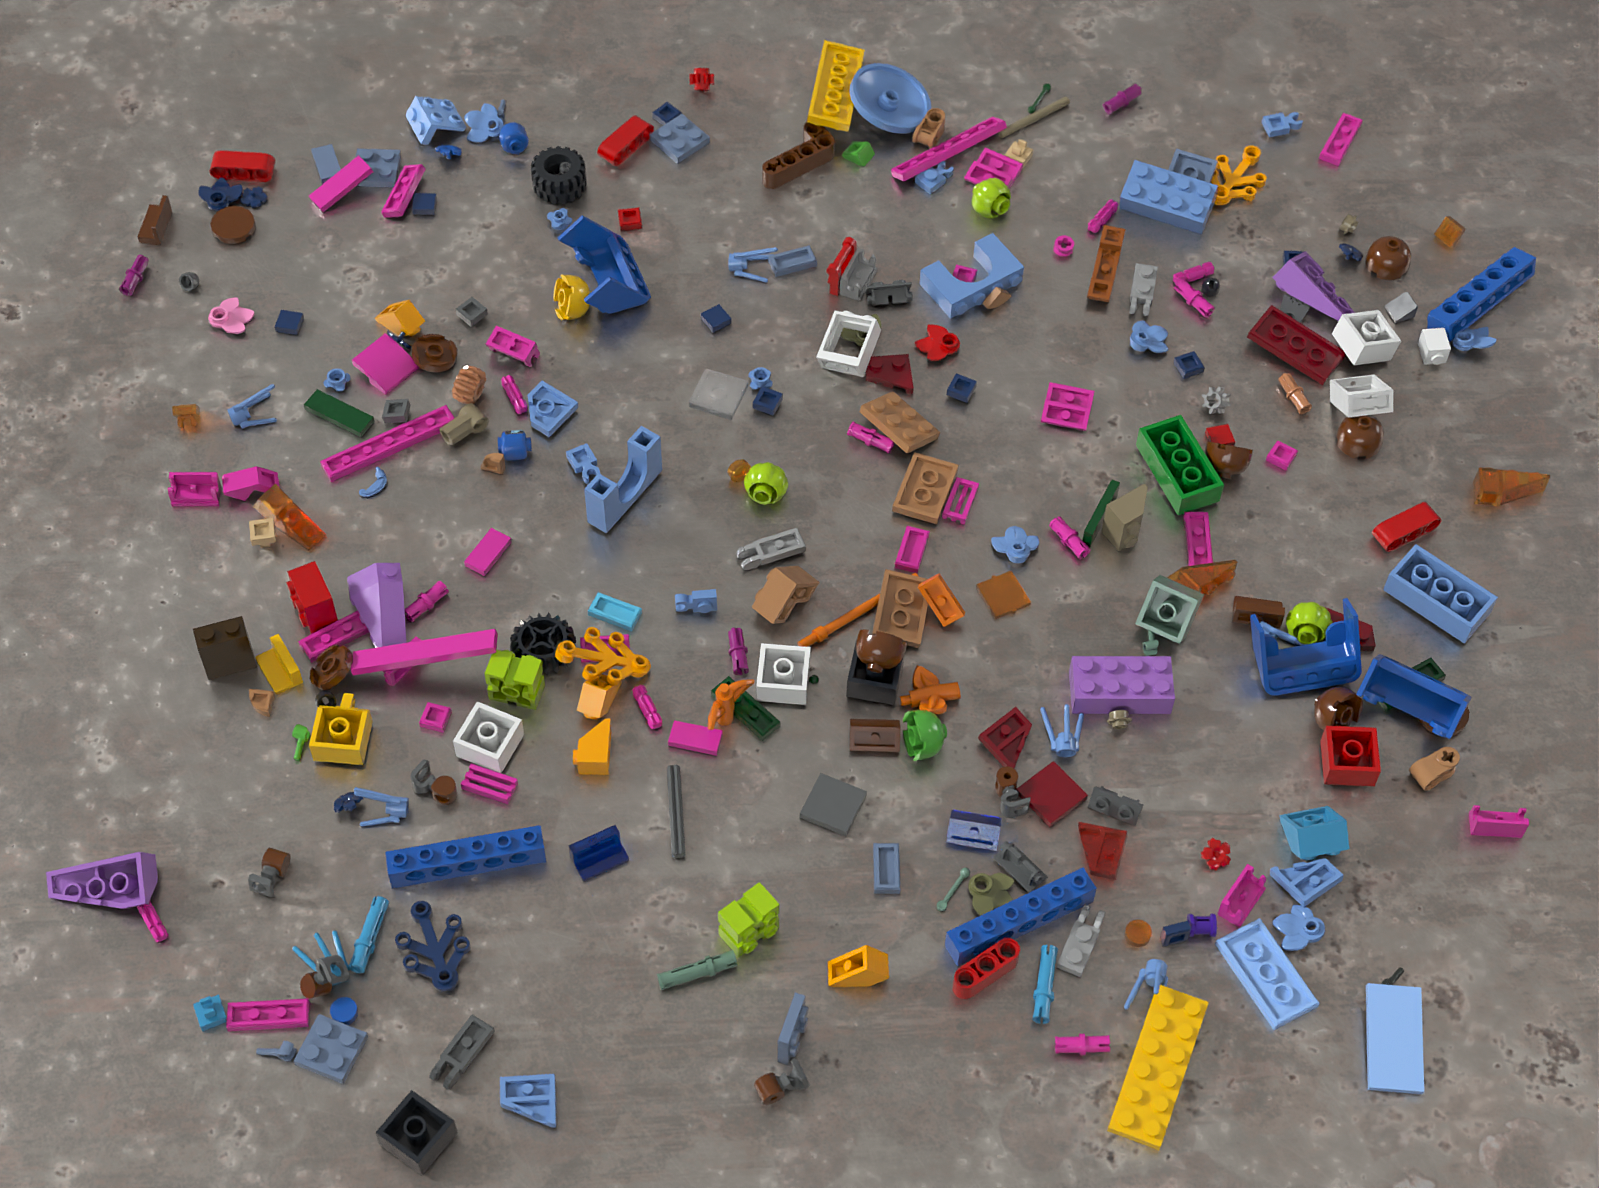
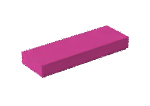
M1343 113L1321 151L1319 159L1339 166L1358 133L1363 120Z
M358 155L312 192L309 198L322 212H325L372 174L373 170Z
M422 164L404 166L381 211L384 218L403 216L426 170Z
M1184 512L1189 575H1213L1214 566L1208 512Z
M358 610L298 641L300 648L310 663L316 661L317 657L327 648L333 645L344 646L369 633L365 623H362L359 618Z
M306 998L228 1003L226 1028L228 1031L309 1027L310 1000Z

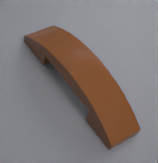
M1104 225L1088 290V299L1109 302L1126 229Z

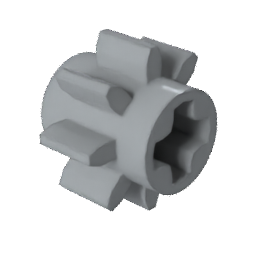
M1219 386L1217 391L1215 387H1209V393L1202 394L1205 398V403L1202 406L1210 408V414H1215L1216 411L1224 414V408L1232 405L1229 403L1231 394L1224 393V387Z

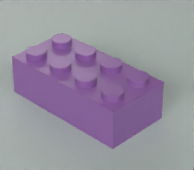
M1072 656L1069 669L1072 714H1109L1116 710H1127L1129 714H1171L1175 701L1171 656Z

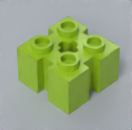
M496 649V653H492L484 673L486 684L489 685L487 688L489 700L507 704L511 701L517 703V706L537 710L545 688L544 675H542V660L531 655H522V658H518L509 650L501 651Z
M760 882L743 893V897L737 902L735 900L718 912V922L720 923L718 926L719 936L734 951L737 957L744 953L752 952L757 947V941L760 938H771L778 931L780 904Z

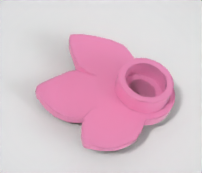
M235 297L226 299L221 302L219 307L213 308L208 318L213 327L223 328L227 333L239 334L245 331L244 324L250 322L255 313L253 310L239 307L238 298Z

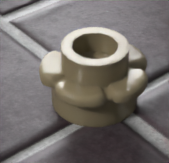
M1348 213L1339 229L1344 231V234L1352 233L1359 223L1356 221L1357 216H1352Z
M1116 710L1109 713L1107 722L1113 726V729H1124L1128 727V723L1132 721V718L1129 717V711Z

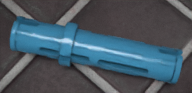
M377 896L372 900L359 939H356L354 943L355 950L348 965L349 970L352 972L364 973L370 954L375 950L376 946L374 943L389 906V901L384 897Z
M1048 945L1041 947L1037 989L1033 994L1035 1007L1032 1018L1034 1022L1041 1024V1014L1043 1024L1049 1023L1051 1002L1054 1001L1055 996L1052 990L1058 948L1050 945L1049 951H1047Z

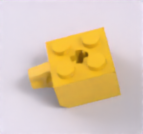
M344 693L340 706L320 705L317 708L309 743L313 761L364 765L373 721L370 710L355 708L356 700L354 694Z

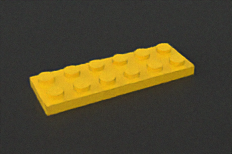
M824 40L807 117L808 123L834 128L839 131H849L854 107L849 89L854 75L862 66L864 49Z
M1160 985L1159 993L1154 994L1107 1129L1108 1132L1160 1150L1209 1002Z

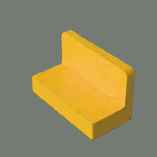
M276 634L269 638L272 649L257 655L255 659L274 693L278 695L303 683L294 659L279 634Z

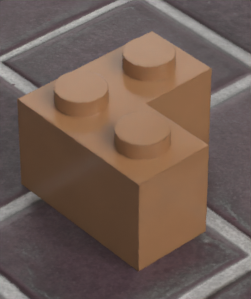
M800 566L775 567L767 575V582L764 587L757 592L752 608L772 624L785 623L795 604L808 602L820 582Z

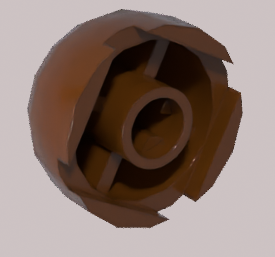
M1393 236L1381 237L1370 246L1365 264L1370 273L1372 270L1377 274L1376 277L1380 279L1398 280L1409 270L1411 252L1403 240Z
M1373 415L1346 417L1340 424L1336 434L1337 445L1344 454L1352 458L1358 459V456H1366L1365 459L1371 458L1382 447L1384 438L1383 427L1380 421Z
M1206 442L1205 454L1219 477L1231 479V474L1238 475L1243 473L1248 468L1252 459V449Z
M860 630L856 641V652L859 659L868 665V670L882 673L883 669H892L899 664L905 654L907 642L902 643L903 639L885 632L876 631V634L869 635V630Z
M1344 687L1330 688L1318 696L1315 701L1314 718L1317 725L1324 731L1326 726H1350L1352 721L1358 722L1363 707L1362 698L1356 695L1357 693Z

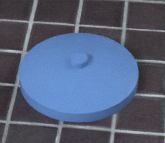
M883 63L866 65L856 72L850 84V98L856 110L868 122L888 132L899 134L914 132L931 109V101L923 85L911 74L893 65Z

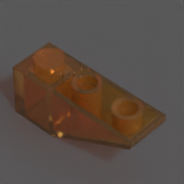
M1479 467L1474 479V504L1500 506L1543 492L1548 484L1550 475L1537 472L1529 473Z
M276 483L253 506L265 519L273 518L277 529L308 551L326 536Z
M1236 560L1185 566L1167 578L1204 595H1211L1223 582L1228 583L1235 577L1238 562Z

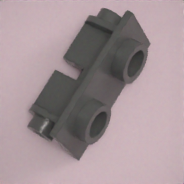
M896 280L892 282L893 284L874 282L867 286L866 294H871L867 295V302L872 304V306L888 305V296H892V304L908 303V301L913 300L912 291L908 292L912 282H906L905 280Z
M1104 786L1093 788L1088 808L1136 826L1144 805L1139 803L1140 800L1137 799L1136 801L1124 795L1122 797L1117 796L1118 793L1105 789Z
M1005 841L1000 846L1002 851L993 857L1028 893L1048 878L1012 842L1008 843Z

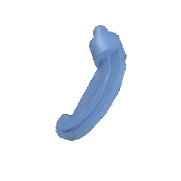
M376 467L375 475L377 480L367 490L361 489L359 491L360 496L371 497L385 487L387 477L384 470Z

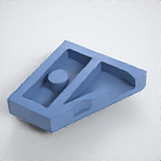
M1326 858L1313 860L1309 863H1294L1292 868L1279 870L1278 866L1270 869V876L1303 907L1343 881V874Z
M555 1074L500 1077L501 1107L549 1127L556 1128Z

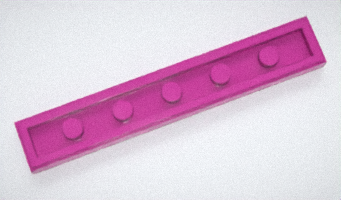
M992 116L892 168V177L906 181L1006 129V122Z
M444 405L321 460V466L329 480L333 482L439 434L440 428L455 419L447 405Z
M496 629L353 651V663L350 670L353 675L492 654L496 653L498 633Z

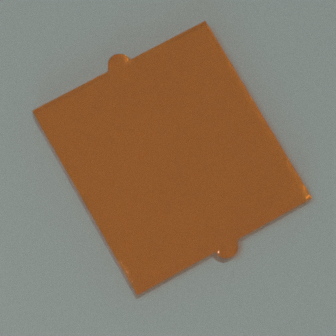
M1012 571L998 576L993 575L991 579L976 584L977 590L995 619L1009 613L1015 614L1017 610L1031 605V601Z

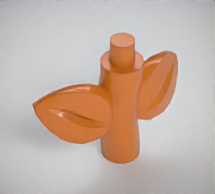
M917 665L912 678L915 690H910L909 695L900 696L901 706L911 704L912 708L919 706L920 710L942 714L947 710L945 701L961 699L958 682L940 684L935 674Z
M754 679L736 681L729 686L723 683L716 689V701L713 702L708 716V730H714L716 723L728 726L733 722L735 701L745 690L754 684Z

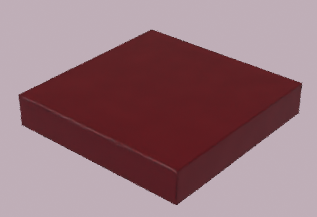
M1054 761L1016 789L1021 799L1031 798L1029 807L1049 827H1052L1088 798V794Z

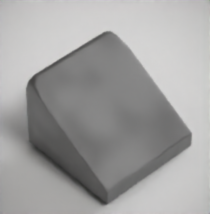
M1405 292L1386 304L1384 308L1394 323L1414 318L1418 306L1410 294Z

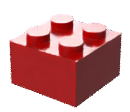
M315 561L287 571L290 581L286 582L292 604L299 612L298 616L303 628L308 626L310 633L313 634L338 621L332 596Z
M1326 726L1320 740L1324 785L1375 786L1381 773L1377 728Z

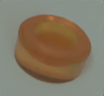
M740 459L729 466L727 474L733 482L739 483L744 481L751 466L746 460Z
M1132 920L1126 926L1125 939L1134 947L1147 945L1152 935L1150 925L1143 920Z

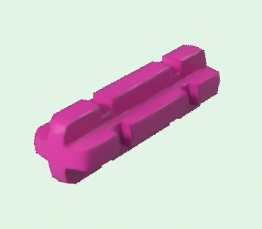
M1110 199L1105 204L1106 206H1103L1088 223V230L1097 233L1111 218L1112 214L1118 210V202Z
M1206 262L1202 266L1198 265L1186 269L1184 273L1182 271L1173 275V282L1176 285L1179 280L1185 279L1189 283L1203 278V275L1213 274L1215 268L1211 262Z
M511 375L502 377V386L506 390L512 405L515 406L516 413L522 414L527 412L528 405L523 399L517 384L514 383V378Z
M639 685L632 689L633 696L638 701L637 704L645 719L648 720L649 727L651 729L661 727L663 724L662 718L657 713L651 697L647 695L648 692L645 686Z
M151 902L136 906L154 940L161 942L167 939L169 934Z

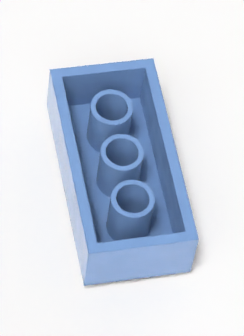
M1134 160L1120 196L1119 209L1202 234L1217 197L1218 185Z
M1417 544L1389 573L1383 589L1464 644L1490 615L1498 598Z

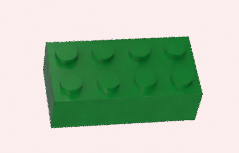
M1182 415L1139 428L1136 446L1177 515L1220 501L1224 484Z

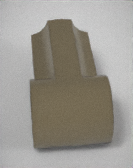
M470 403L460 410L458 417L440 428V434L447 444L454 445L472 432L475 434L482 432L487 427L489 419L474 404Z

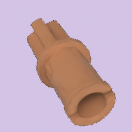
M1282 374L1278 380L1287 393V399L1293 402L1299 414L1309 412L1312 405L1303 394V388L1297 385L1291 374Z

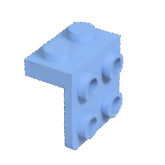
M415 96L405 115L421 144L428 145L436 129L462 132L466 129V125L454 104L447 99Z

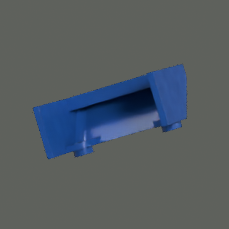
M582 215L558 237L560 242L574 248L575 258L580 264H586L591 267L599 285L584 298L585 303L598 308L602 313L612 314L644 305L651 299L650 292L629 245L620 235Z
M1348 598L1343 599L1344 621L1334 622L1328 626L1325 633L1326 641L1279 649L1275 637L1265 634L1256 615H1250L1253 650L1262 685L1268 694L1277 696L1354 682L1360 677L1362 666L1358 614Z
M1381 654L1373 658L1356 694L1360 697L1364 695L1362 699L1374 705L1377 702H1385L1429 723L1433 727V733L1449 739L1453 736L1472 698L1456 688Z

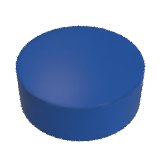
M341 997L332 1003L330 1014L333 1020L349 1025L356 1020L358 1008L355 1001L351 998Z

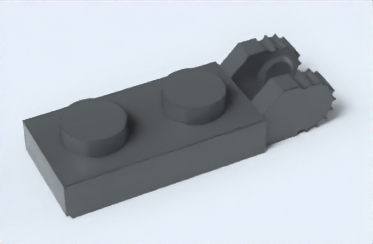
M472 1014L442 1052L440 1060L431 1070L429 1078L433 1081L438 1080L444 1073L447 1065H449L453 1069L445 1078L443 1087L450 1090L458 1081L460 1074L465 1072L495 1032L494 1027Z

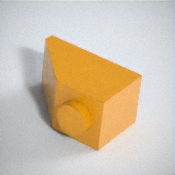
M410 300L390 304L375 317L378 323L398 336L401 332H404L405 336H414L421 330L419 326L425 322Z
M604 674L598 675L594 681L587 680L583 683L576 711L584 713V716L589 719L601 718L608 713L622 681L617 686L610 685L606 680L607 675Z
M605 718L578 740V750H573V765H577L578 774L609 775L612 732L610 719Z
M868 945L828 961V984L830 987H870L889 979L888 954Z

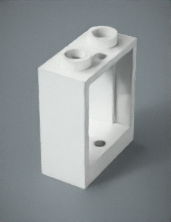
M834 311L816 357L821 368L864 377L881 332L877 319L870 315H855L850 311ZM843 328L868 332L858 358L834 353Z
M1375 375L1330 380V402L1347 417L1393 412V389Z

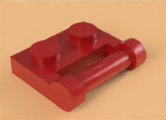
M851 237L844 239L842 249L834 262L829 264L826 270L829 275L830 294L838 296L840 293V278L857 250V242Z

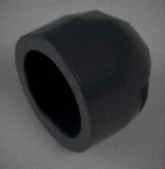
M1208 277L1203 281L1201 291L1206 296H1216L1219 293L1220 284L1216 278Z
M323 690L316 695L315 703L317 707L320 705L335 707L337 700L333 693ZM326 697L329 701V703H327L326 705L322 700V698Z

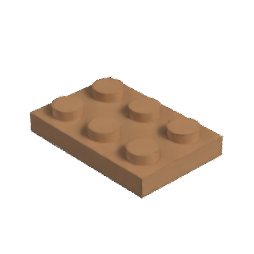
M893 391L861 405L859 412L906 453L937 440L940 435L939 430Z
M914 452L894 501L892 511L938 524L959 465Z
M885 569L872 635L876 634V631H881L903 639L902 643L907 642V646L920 647L928 603L918 589L920 583L928 580L927 578Z

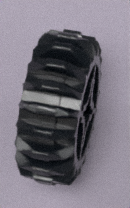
M549 612L546 617H542L538 613L537 618L529 615L527 622L521 620L519 623L520 627H514V634L510 637V651L515 654V657L522 658V655H531L542 660L543 671L547 676L549 670H554L558 673L559 666L566 668L567 663H562L555 657L557 649L555 645L559 639L562 642L568 640L574 644L576 643L572 626H568L566 620L561 621L559 615L551 618ZM530 639L531 643L529 644V647L525 649L524 645L527 642V640Z

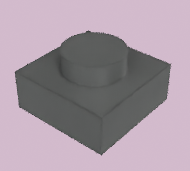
M473 297L455 309L456 315L471 327L488 315L487 308Z
M386 400L382 415L384 423L407 422L411 406L409 400Z

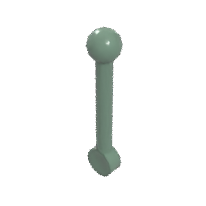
M968 868L961 869V875L943 900L938 901V911L944 912L947 909V903L964 878L970 875Z

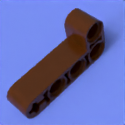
M806 122L803 126L802 144L763 164V185L768 189H776L831 161L834 158V137L824 126Z

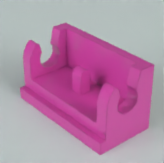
M499 326L495 327L486 342V346L491 351H499L523 361L528 367H532V356L538 358L540 355L536 342Z
M169 472L171 487H168V494L172 507L219 506L222 486L217 472Z
M1474 805L1469 811L1471 835L1522 838L1529 826V819L1524 818L1527 809L1519 808L1517 813L1481 811L1480 805Z
M1249 864L1245 866L1222 900L1217 915L1238 928L1242 926L1266 890V887H1264L1266 882L1265 875L1256 878L1253 875L1254 867Z

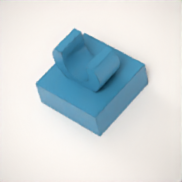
M219 995L208 996L200 999V1002L193 1004L202 1031L227 1022V1016Z

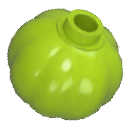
M997 178L986 179L974 186L972 206L980 215L986 218H995L1008 211L1011 192L1002 180ZM991 209L994 210V211H995L996 213H998L999 215H996V214H994V213H991Z
M770 462L753 465L744 479V486L748 496L752 500L765 505L779 502L787 492L789 484L783 469Z
M1316 602L1298 603L1290 610L1286 617L1288 633L1296 637L1304 645L1322 642L1326 638V629L1332 624L1329 611Z

